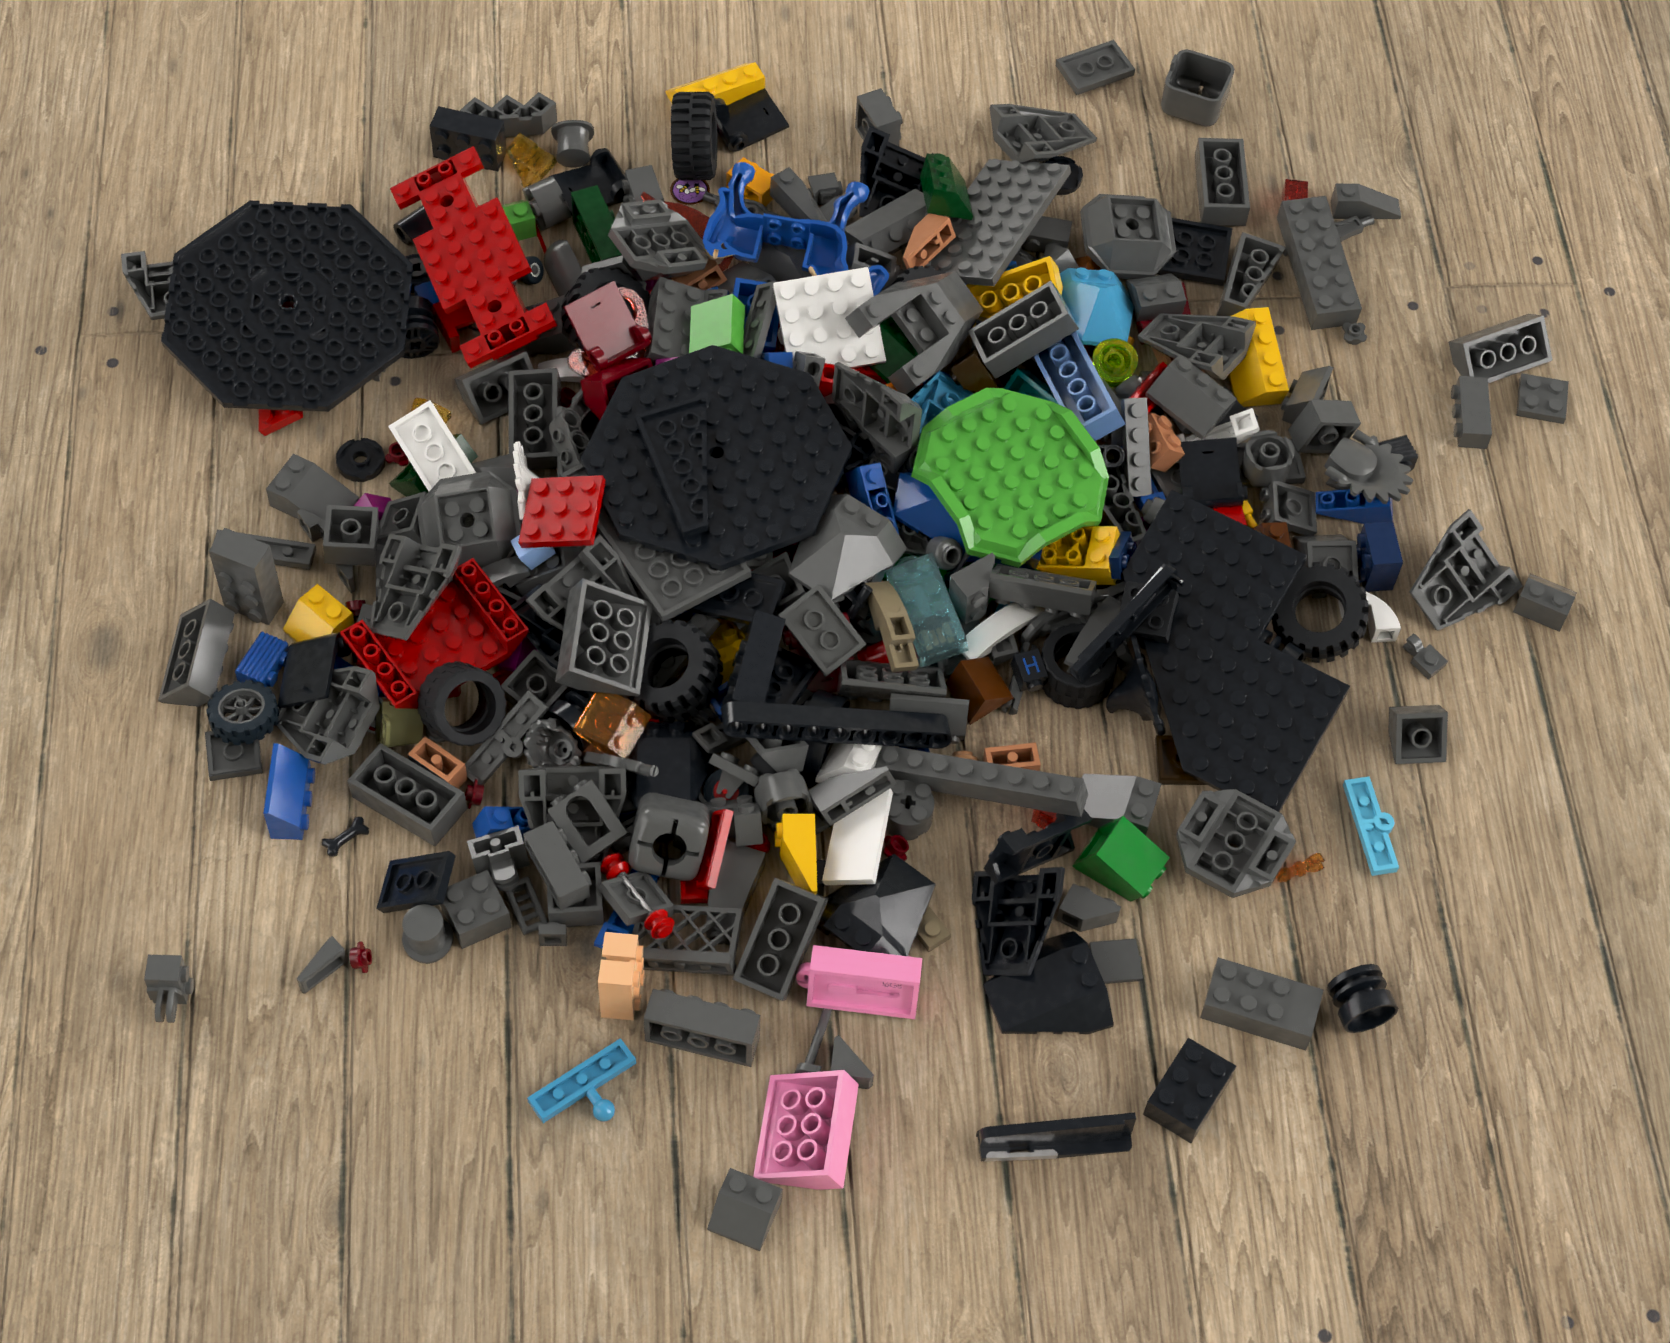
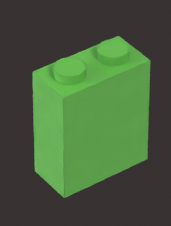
M734 294L691 306L689 353L715 345L743 354L745 305Z

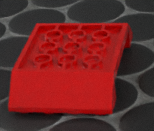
M474 558L457 566L453 575V581L446 586L407 641L373 634L363 619L342 630L340 635L365 669L375 672L377 685L394 708L417 709L419 689L426 676L433 672V669L442 666L444 663L459 661L487 671L508 659L529 633V629ZM463 682V683L459 684V685L456 686L454 689H456L457 687L463 685V684L466 683V682Z

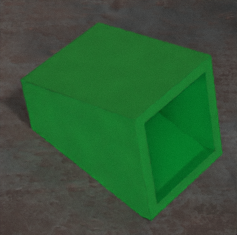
M1122 816L1099 827L1072 866L1131 902L1138 898L1144 899L1150 894L1153 889L1151 884L1165 872L1166 867L1164 865L1170 857L1127 818Z

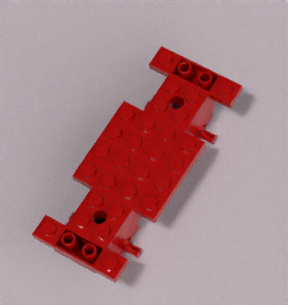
M474 146L390 188L400 210L421 200L433 226L432 230L412 240L446 314H449L468 305L479 329L480 336L460 345V349L470 369L491 358L496 360L538 339L539 334L557 326L547 303L529 311L517 292L513 281L533 271L498 197L479 206L465 180L466 177L484 169Z

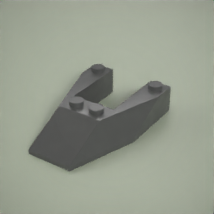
M790 167L771 177L770 196L791 218L827 222L804 182ZM763 242L758 262H748L750 265L770 274L777 282L812 276L809 272L802 271L806 249H795L789 246L772 245Z
M953 271L895 283L860 305L845 319L859 338L890 316L894 319L919 354L888 377L898 392L907 395L953 361L969 334L968 330L973 328L983 308L957 272Z

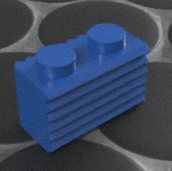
M263 631L260 632L235 670L237 681L245 682V680H252L253 683H257V681L263 683L265 688L267 686L273 687L278 679L280 669L285 667L289 649L288 642Z

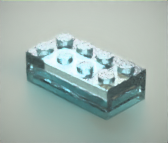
M932 553L921 557H916L915 555L906 556L900 559L896 566L887 571L885 570L887 581L890 582L898 593L911 621L916 637L912 643L920 666L924 667L969 651L966 635Z

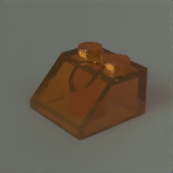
M595 692L573 731L603 754L627 759L652 716L634 702L620 695Z

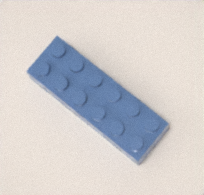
M1076 331L1034 356L1057 403L1072 410L1094 441L1125 425Z

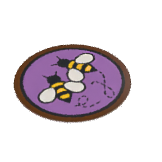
M676 179L670 187L673 199L684 205L699 204L704 201L703 195L705 191L710 193V187L706 180Z

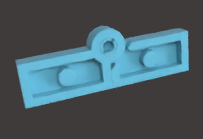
M1370 776L1345 780L1343 788L1371 875L1397 872L1399 865L1389 837V833L1395 824L1394 818L1386 812H1381Z

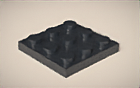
M1172 218L1176 253L1156 275L1173 274L1179 279L1223 286L1233 228Z

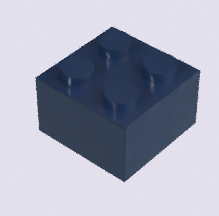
M1364 523L1361 533L1357 535L1356 545L1359 583H1362L1365 592L1393 590L1403 565L1394 523Z

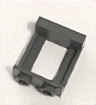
M585 779L573 787L574 792L569 796L561 795L552 801L551 805L553 807L547 811L557 826L563 829L568 842L582 863H590L631 833L621 823L598 789L597 783L593 780L588 782ZM581 796L591 802L610 830L609 833L589 847L567 815V806Z

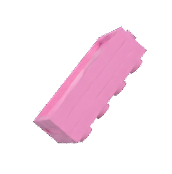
M813 945L811 962L799 965L796 972V980L798 985L808 989L806 1006L915 1019L922 958Z

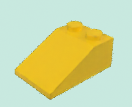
M783 814L781 823H776L774 847H779V856L795 885L817 894L815 814Z

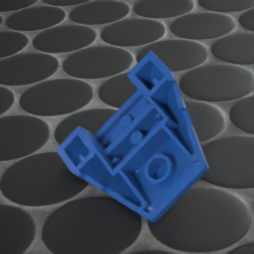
M900 473L893 502L895 519L917 533L920 531L932 539L937 536L955 539L960 543L964 555L966 550L958 526L931 488L911 477L912 473ZM970 555L967 562L974 563L981 558Z

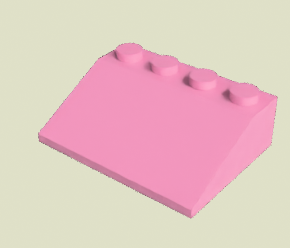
M845 1070L770 1075L753 1177L767 1183L816 1190L843 1189L859 1086Z

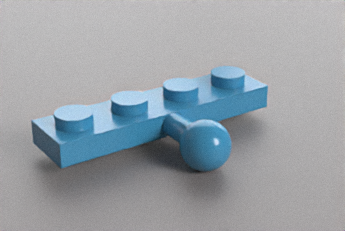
M620 1038L527 1098L528 1103L542 1123H545L587 1096L593 1104L594 1117L602 1122L609 1121L615 1114L614 1104L610 1100L602 1099L596 1089L635 1065L636 1058Z

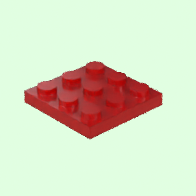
M603 475L531 478L518 541L521 548L593 546L606 483Z

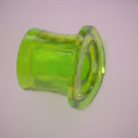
M1111 338L1097 345L1093 353V364L1100 377L1110 387H1115L1135 372L1138 364V355L1134 347L1128 342Z

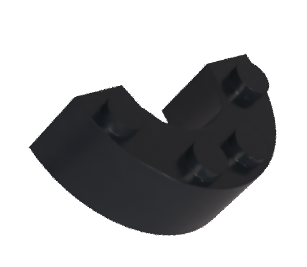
M818 689L813 693L811 700L806 699L804 705L849 708L850 699ZM805 741L809 746L803 771L800 774L804 777L808 788L819 784L815 782L816 777L827 757L830 742Z

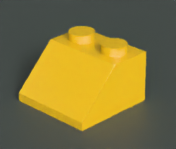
M316 584L298 599L283 627V631L294 641L299 642L340 632L355 624L353 613L319 584Z

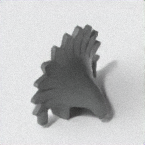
M1358 429L1352 438L1362 444L1343 437L1324 465L1327 469L1325 475L1330 477L1326 485L1338 490L1350 489L1352 496L1362 493L1367 502H1372L1375 496L1383 504H1387L1389 497L1398 502L1402 498L1400 493L1407 495L1410 489L1406 485H1411L1413 479L1406 475L1410 472L1411 468L1400 463L1403 455L1391 453V444L1387 443L1379 446L1376 436L1370 437Z

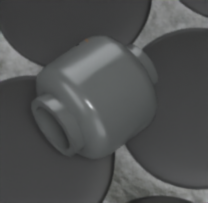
M937 536L927 544L925 555L930 565L948 571L958 566L962 559L963 551L960 543L955 539Z

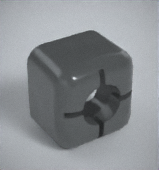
M1188 49L1179 51L1171 61L1170 70L1165 80L1161 100L1163 112L1204 127L1214 125L1229 96L1235 70L1234 66L1227 61ZM1201 86H1203L1202 94L1198 95Z
M647 793L641 797L630 839L628 854L630 866L638 872L680 881H691L700 871L709 833L710 812L708 807L700 802L658 793ZM674 819L678 820L675 834L680 836L687 846L685 853L678 859L659 856L652 847L657 837L665 833H671Z

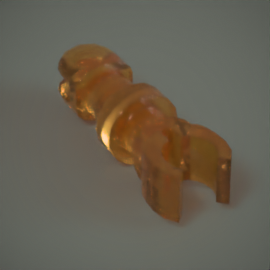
M1315 853L1305 859L1304 862L1297 861L1294 862V866L1289 868L1283 867L1276 876L1278 878L1277 881L1283 883L1297 875L1302 877L1306 875V872H1318L1325 868L1322 864L1325 859L1321 853Z

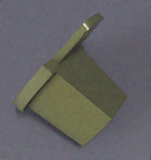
M379 696L380 709L375 716L377 746L380 743L386 747L419 743L423 737V722L421 721L420 714H418V709L394 708L386 696Z

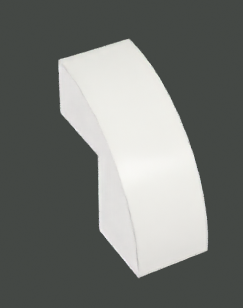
M1366 592L1369 606L1367 625L1371 643L1395 642L1401 629L1397 616L1384 601ZM1338 601L1341 618H1343L1344 608L1342 603Z

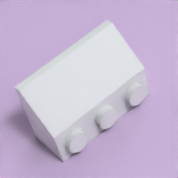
M833 743L815 782L821 783L833 776L874 769L882 745Z

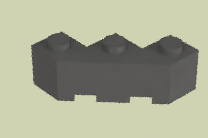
M540 92L525 105L506 95L497 104L490 107L474 97L460 110L503 120L505 137L542 135L557 122L556 102Z

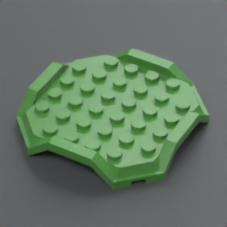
M985 388L946 407L922 428L911 477L928 485L957 524L968 555L983 558L993 552L995 558L1001 559V563L1019 568L1042 548L1084 526H1099L1102 519L1109 475L1100 447L1072 410L1052 401L1003 388Z

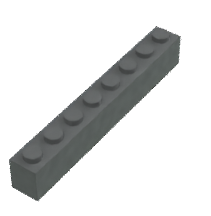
M882 746L875 768L887 766L895 780L904 779L918 784L924 783L930 786L931 791L1077 817H1082L1088 797V791L1083 778L894 746Z

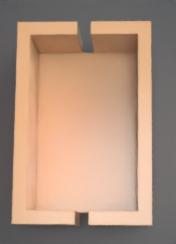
M605 932L602 957H606V960H601L598 977L601 1018L634 1021L635 1011H640L641 1007L640 990L644 984L645 970H643V946L639 945L638 935Z

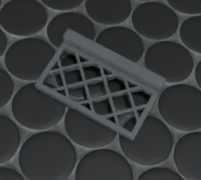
M674 905L671 914H668V917L679 913L685 919L673 927L670 935L665 938H653L654 942L647 947H643V970L734 975L737 967L735 957L744 911L740 908ZM700 915H708L711 920L698 929L693 920ZM727 916L735 917L734 924L726 930L719 924ZM644 921L634 924L632 934L638 935V940L648 933L651 936V930L645 929ZM690 923L695 932L683 940L677 932ZM716 925L722 933L709 942L703 934ZM675 935L680 943L672 949H665L662 943ZM698 937H701L706 943L698 951L691 950L688 947ZM727 938L730 942L729 953L717 952L714 946Z

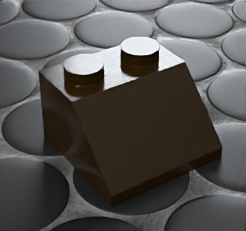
M977 348L955 361L951 367L952 373L950 375L957 386L962 385L965 390L979 392L985 388L1004 389V385L999 377L995 379L985 366Z

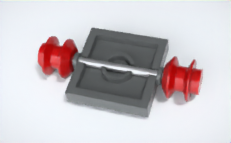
M622 854L607 855L600 866L601 873L606 874L607 880L600 883L599 891L626 926L645 921L644 927L646 930H651L650 934L653 938H665L670 935L675 922L673 918L668 917V914H671L673 911V903L649 874L642 872L628 874L630 864L624 861Z

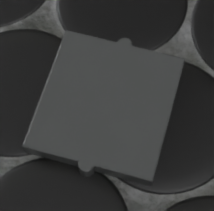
M1136 938L1089 943L1091 953L1105 984L1143 981L1142 957L1139 956Z

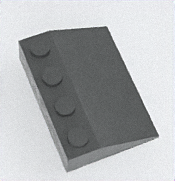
M584 578L569 591L555 682L578 690L639 696L652 611L650 602Z
M847 659L839 666L837 693L850 700L864 697L871 702H882L883 699L890 700L891 693L944 698L947 693V687L942 668L918 666L916 670L892 672L889 663Z

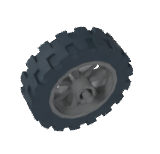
M239 680L234 681L229 686L226 684L221 687L222 690L214 692L213 698L209 699L207 703L208 708L206 712L210 728L217 738L221 737L225 743L233 742V745H241V743L245 742L246 744H251L256 739L260 741L265 738L264 735L270 734L274 730V725L278 724L279 710L276 697L268 686L265 688L264 684L258 681L253 683L252 680H245V682H240ZM226 713H231V715L225 717Z

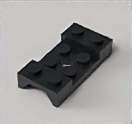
M1085 809L1083 810L1082 817L1057 813L1055 822L1038 832L1034 830L1026 834L1022 828L1013 832H1004L997 839L998 844L988 855L989 860L983 869L995 884H999L1074 851L1075 846L1071 830L1092 821L1090 815Z

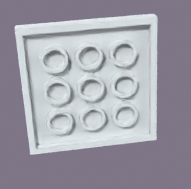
M868 267L773 283L785 352H793V369H795L797 363L794 361L796 351L815 353L825 358V363L835 365V363L840 362L850 368L886 362L880 326L877 325L859 338L845 319L856 308L874 297Z

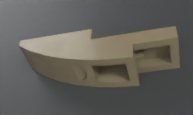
M889 581L865 583V585L873 589L867 600L876 631H881L891 671L916 670L919 664L912 643L916 637L908 613L898 593Z

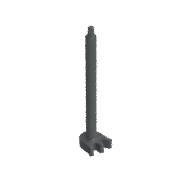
M823 1008L805 1063L797 1064L795 1073L822 1072V1066L814 1065L833 1009Z

